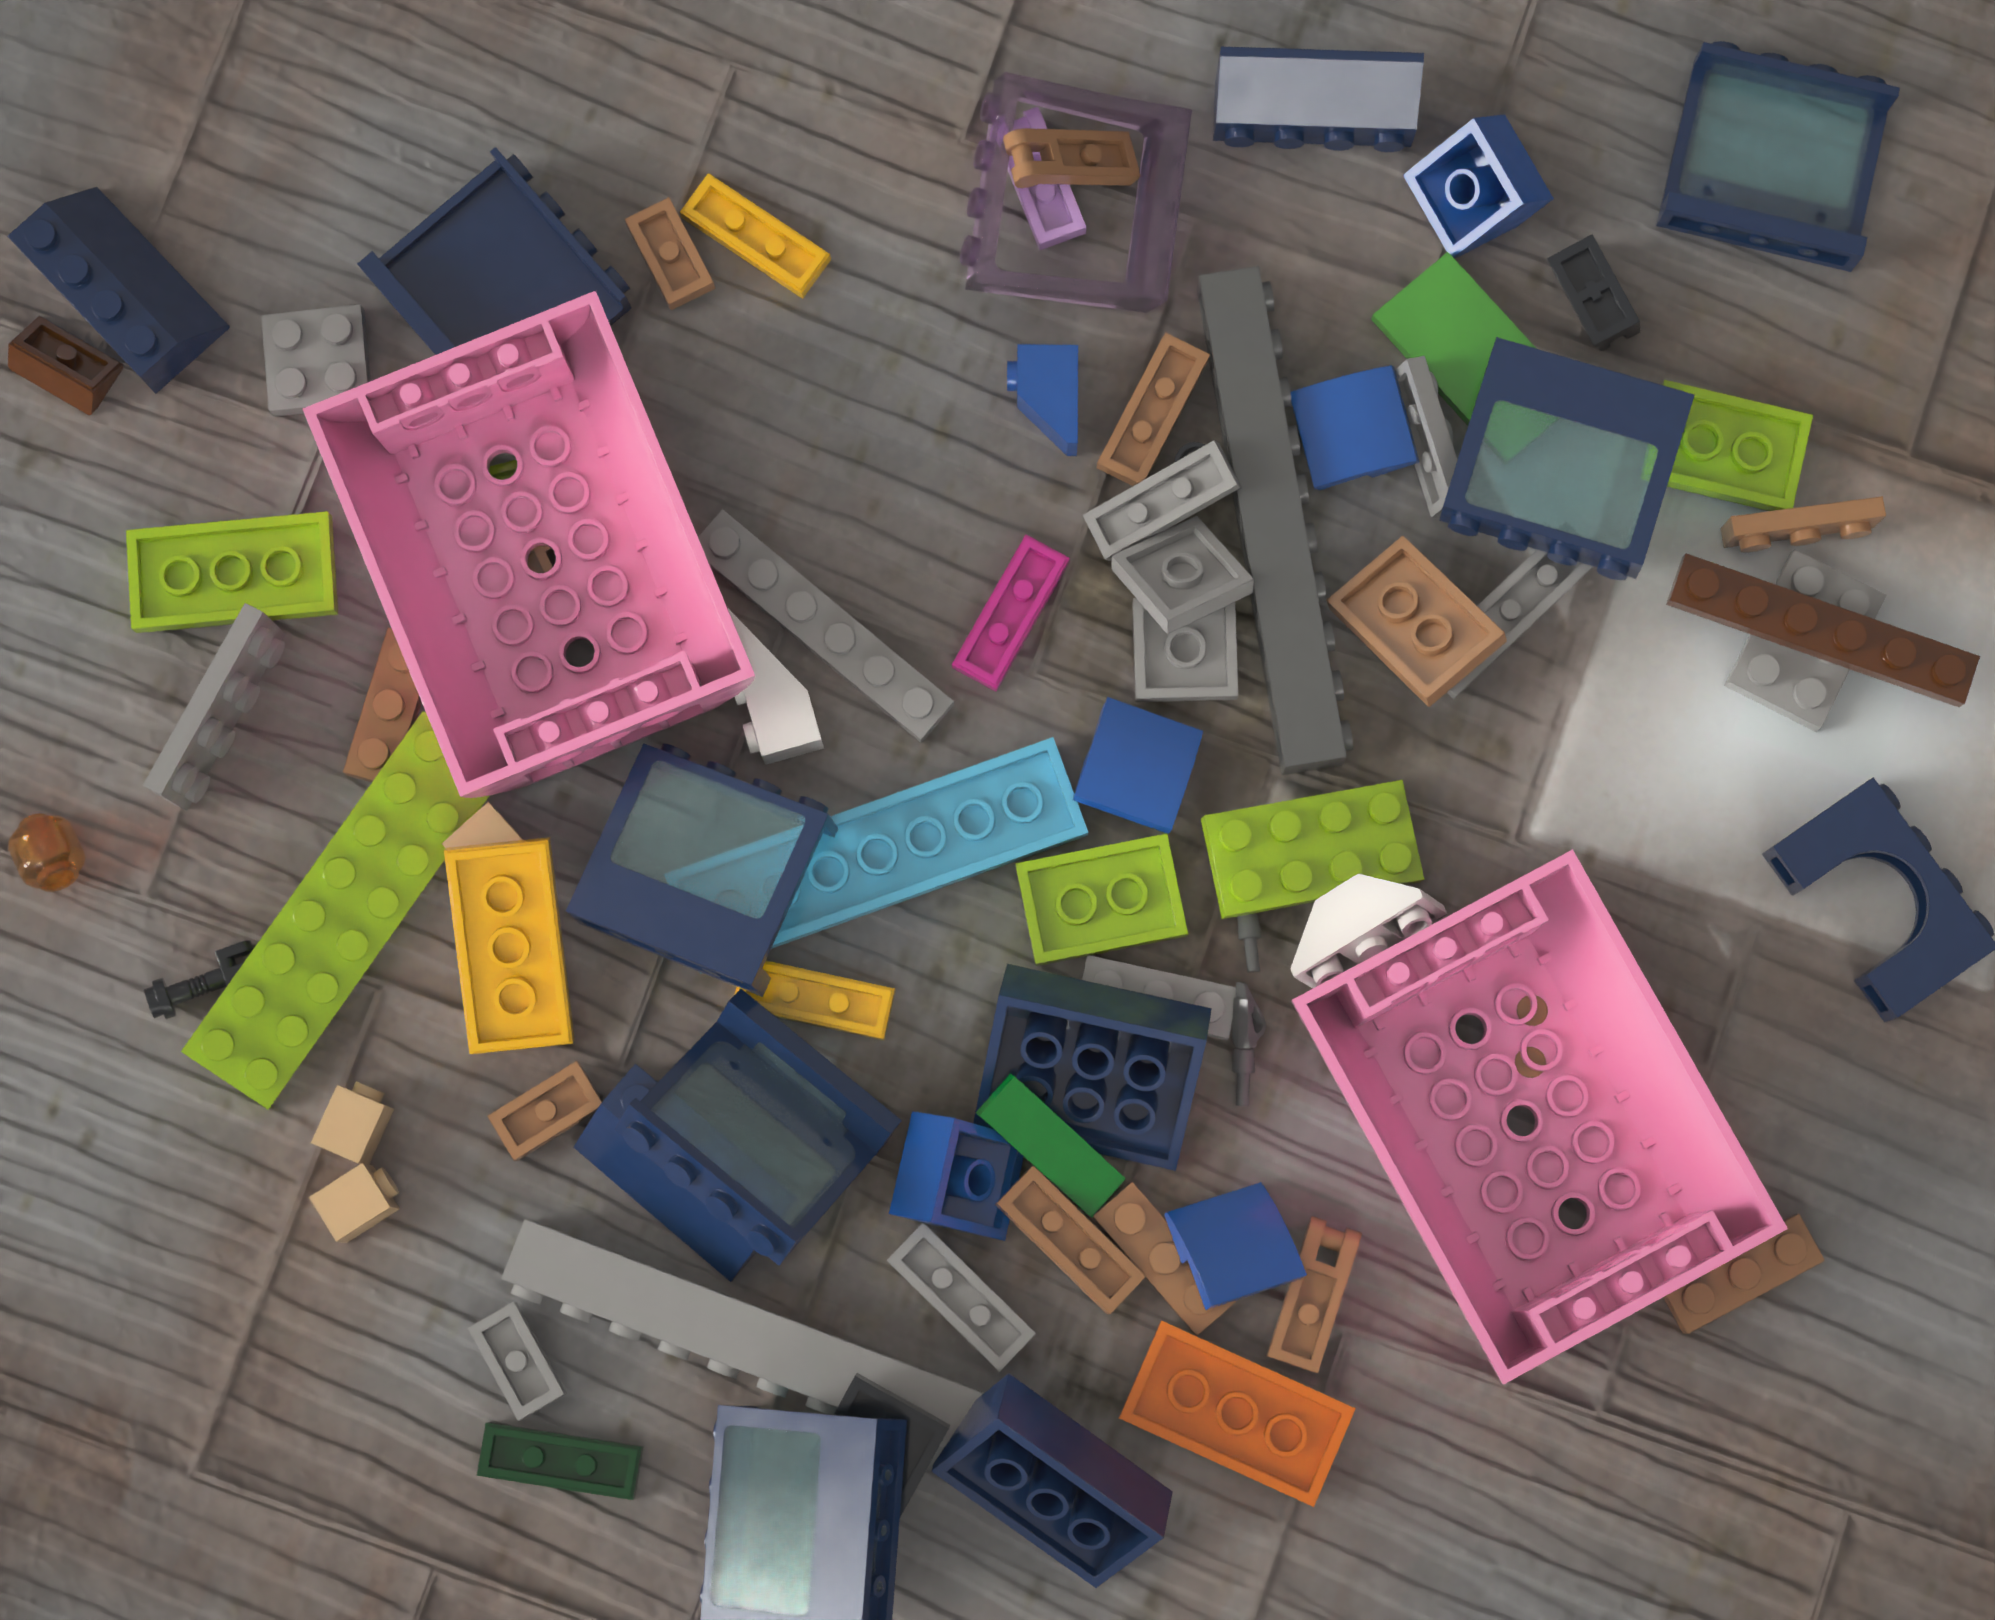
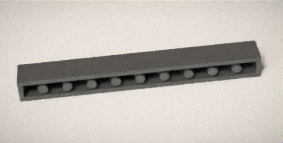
M1259 266L1199 275L1197 296L1207 353L1210 354L1209 364L1225 456L1241 485L1240 489L1232 492L1245 570L1254 579L1253 593L1250 594L1281 775L1342 766L1347 758L1346 751L1353 750V739L1349 721H1340L1337 701L1344 700V689L1340 671H1331L1328 652L1335 651L1333 627L1331 621L1323 622L1319 603L1326 602V588L1322 572L1313 571L1311 553H1317L1318 551L1317 537L1313 522L1305 524L1302 505L1309 503L1306 477L1304 474L1296 475L1293 456L1300 455V443L1296 426H1288L1285 408L1291 407V392L1288 378H1279L1276 360L1283 358V349L1279 329L1270 330L1267 312L1274 311L1272 286L1270 281L1262 282Z

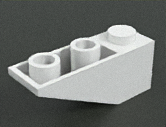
M728 608L755 674L754 681L735 696L737 705L747 703L752 722L743 724L750 753L760 751L763 761L767 765L824 749L808 690Z

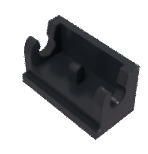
M1593 234L1547 258L1550 267L1594 348L1598 347L1600 351H1604L1617 338L1624 336L1626 339H1629L1640 333V320Z

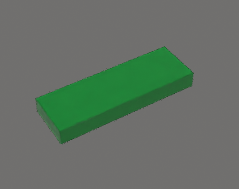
M1009 1074L976 1112L979 1117L1091 1218L1126 1179L1012 1074Z

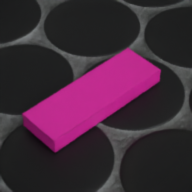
M1025 535L954 659L952 668L997 692L1070 563V558Z

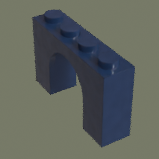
M1873 777L1769 848L1762 855L1792 896L1814 883L1842 862L1851 859L1866 858L1883 862L1895 869L1905 879L1912 891L1916 909L1915 922L1909 937L1895 952L1854 980L1885 1023L1900 1017L1995 950V941L1992 938L1994 930L1986 917L1977 910L1972 911L1960 895L1963 893V889L1958 879L1947 868L1941 869L1929 853L1932 847L1927 837L1916 826L1910 827L1898 810L1901 808V805L1894 792L1885 784L1879 785Z

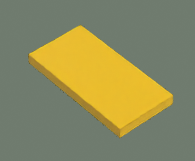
M550 837L446 848L444 856L469 1054L573 1044L575 1038Z

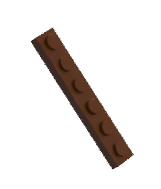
M1687 553L1681 559L1666 603L1668 606L1956 707H1961L1965 704L1980 659L1979 655Z

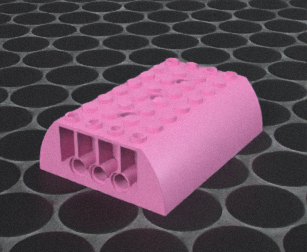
M596 291L303 408L307 422L461 797H484L526 787L711 711L738 695L754 681L755 674ZM502 453L511 454L517 459L516 472L505 480L492 477L489 470L492 459ZM538 546L550 547L556 555L554 566L545 573L533 572L528 566V556ZM578 639L587 640L594 646L592 661L583 667L572 666L566 659L568 646Z
M1573 849L1292 999L1295 1009L1502 1384H1506L1788 1229ZM1528 996L1531 1003L1530 1011L1526 1017L1519 1019L1517 1005L1522 998ZM1536 996H1539L1547 1004V1017L1544 1022L1537 1026H1528L1524 1023L1528 1022L1535 1015L1537 1010ZM1473 1015L1482 1022L1484 1034L1478 1043L1468 1044L1457 1036L1455 1027L1457 1020L1461 1016ZM1527 1047L1539 1049L1545 1056L1546 1065H1538L1532 1062L1527 1055ZM1520 1051L1523 1062L1529 1068L1535 1071H1543V1073L1534 1078L1522 1076L1515 1066L1517 1053ZM1522 1106L1532 1112L1535 1118V1126L1529 1135L1518 1136L1509 1129L1507 1115L1513 1107ZM1566 1199H1576L1586 1209V1220L1578 1229L1567 1228L1560 1221L1559 1208Z

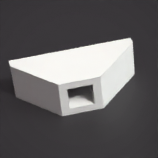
M1357 874L1315 900L1291 965V972L1294 978L1311 988H1315L1431 926L1434 921L1447 914L1445 907L1419 888Z

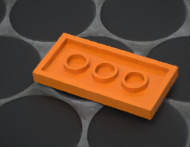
M1161 1320L1118 1418L1314 1507L1356 1408Z

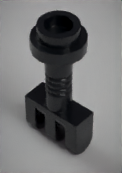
M251 940L242 941L215 951L220 968L206 972L204 975L201 974L199 977L195 976L170 986L166 985L163 977L152 981L153 986L144 989V993L153 1017L157 1018L162 1015L166 1019L176 1016L174 1005L227 987L243 964L237 965L235 959L252 952Z

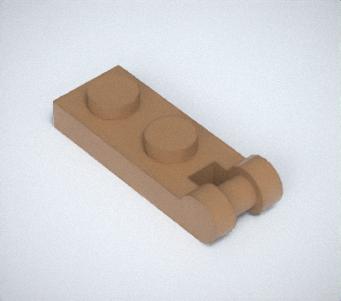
M1023 128L1008 132L1003 137L1006 153L1009 156H1013L1015 166L1011 169V173L1017 188H1029L1038 184L1131 186L1141 177L1129 131ZM1032 152H1040L1042 161H1034Z
M1311 1216L1299 1252L1307 1275L1300 1280L1289 1283L1266 1356L1318 1373L1358 1250L1362 1232L1347 1227L1342 1232L1326 1226V1220ZM1320 1246L1337 1252L1334 1267L1315 1260Z

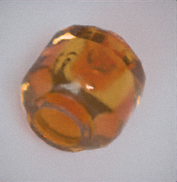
M38 813L26 817L20 822L8 842V851L24 884L45 892L59 891L73 884L77 880L86 859L69 820L58 815Z

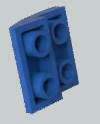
M1390 365L1361 371L1291 391V402L1315 489L1323 490L1366 475L1372 478L1420 462L1394 366Z
M1107 697L1099 716L1090 749L1085 757L1072 800L1169 834L1174 825L1191 775L1203 731Z
M1262 1182L1164 1214L1181 1263H1189L1205 1310L1300 1280L1307 1275L1287 1226Z

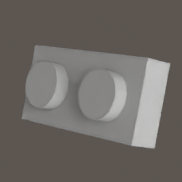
M513 1301L468 1327L472 1338L518 1421L523 1420L567 1394L517 1302Z

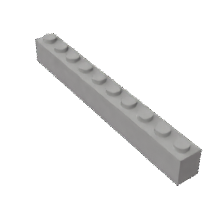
M524 1219L501 1278L514 1284L511 1291L513 1295L537 1304H541L543 1296L563 1302L560 1312L587 1323L590 1322L592 1314L612 1321L609 1328L610 1332L634 1341H639L641 1333L661 1340L658 1350L684 1360L688 1359L690 1351L710 1358L707 1366L708 1369L734 1379L737 1378L739 1370L759 1377L756 1385L757 1388L786 1398L789 1389L807 1395L809 1397L805 1406L825 1414L834 1415L856 1373H859L950 1424V1428L940 1444V1447L943 1448L976 1399L984 1394L982 1391Z

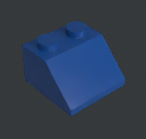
M1505 114L1473 118L1403 174L1445 250L1454 259L1518 227L1554 199Z
M912 1111L889 1214L1005 1241L1010 1219L995 1203L1019 1179L1023 1156L994 1129L956 1118Z

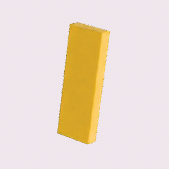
M709 173L680 211L682 219L802 299L831 261L830 253Z
M765 961L762 968L771 977L763 997L744 990L775 1017L879 1040H885L896 991L895 988L771 961ZM736 987L735 994H736L741 988Z

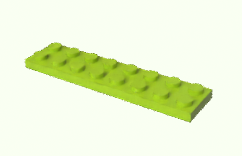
M422 711L181 1050L183 1054L268 1110L445 860L444 850L446 848L442 843L481 809L489 796L476 798L460 796L425 711Z

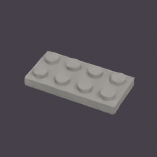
M244 603L142 785L185 811L188 810L192 802L197 803L204 796L210 783V776L207 774L217 757L222 758L229 751L235 738L233 728L241 713H248L258 699L260 693L258 683L267 668L272 669L278 663L283 654L285 642L282 640L286 633L264 612Z

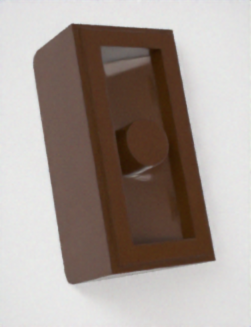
M38 316L8 344V367L11 371L87 415H91L99 407L123 370V363L41 316Z

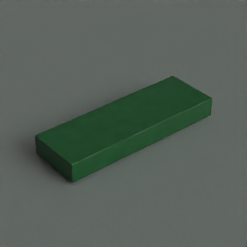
M486 1422L476 1476L634 1500L644 1446Z

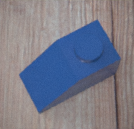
M1017 344V361H1007V391H1017V408L1066 456H1077L1078 345Z

